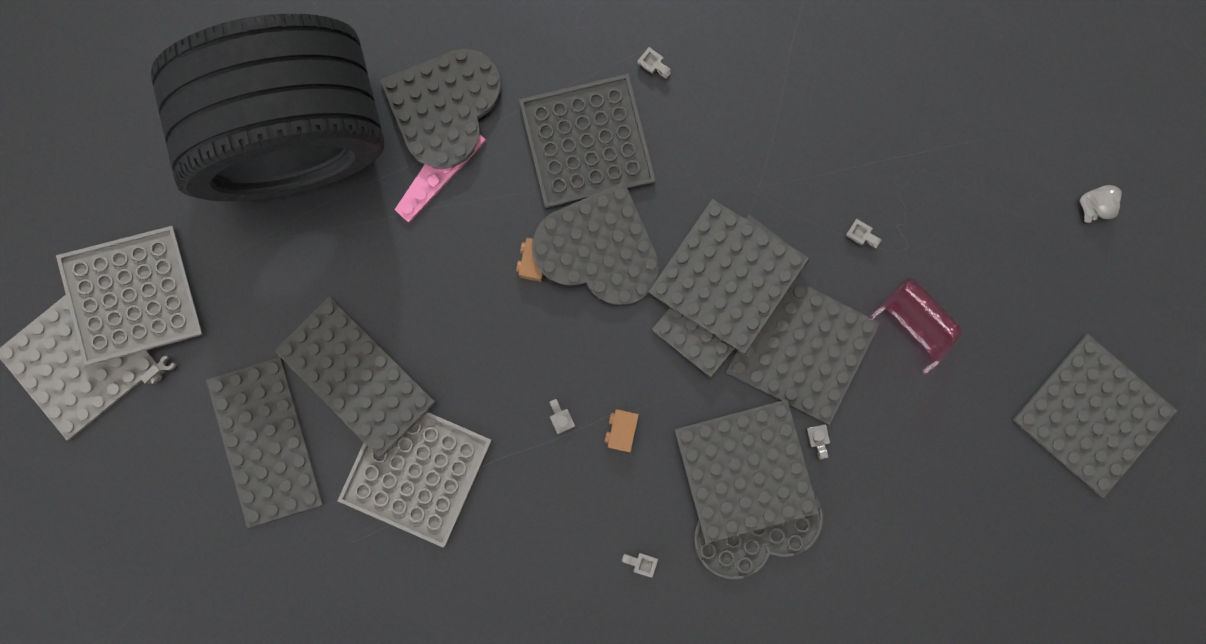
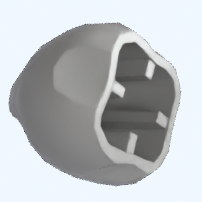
M1106 185L1082 195L1080 204L1085 213L1084 222L1091 223L1093 220H1097L1098 217L1102 219L1115 218L1119 213L1122 190L1113 185Z

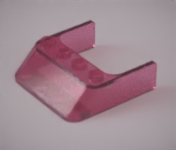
M912 278L905 280L869 317L872 321L884 309H887L888 312L892 313L899 320L902 326L912 333L913 337L931 355V360L922 370L924 375L940 363L962 333L958 323Z

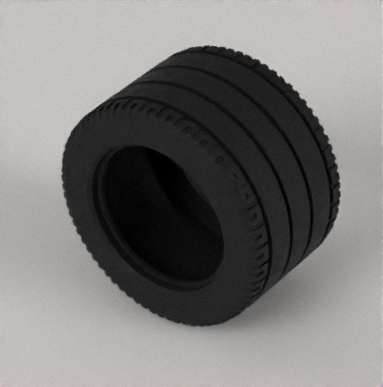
M290 13L260 15L221 23L191 34L172 44L155 59L151 67V80L174 180L178 190L190 197L209 201L237 202L296 194L351 176L374 162L384 150V136L381 131L382 128L360 40L356 31L349 24L338 19L312 14Z

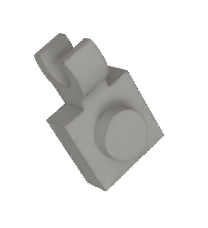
M650 47L638 60V64L651 74L657 71L665 79L671 74V69L662 63L664 57Z
M858 219L855 220L846 234L848 238L858 244L863 245L866 241L875 249L881 242L880 238L870 233L873 228Z
M163 356L157 365H153L140 379L145 384H156L162 379L161 375L165 373V370H173L176 364L172 363L170 366H166V361L170 357Z
M557 399L550 401V405L555 413L550 418L557 434L575 427L568 409L562 411Z
M826 424L807 428L810 448L816 447L819 460L828 458L825 445L830 444Z
M639 553L637 558L627 554L623 555L622 562L633 565V572L653 577L658 561L657 558Z

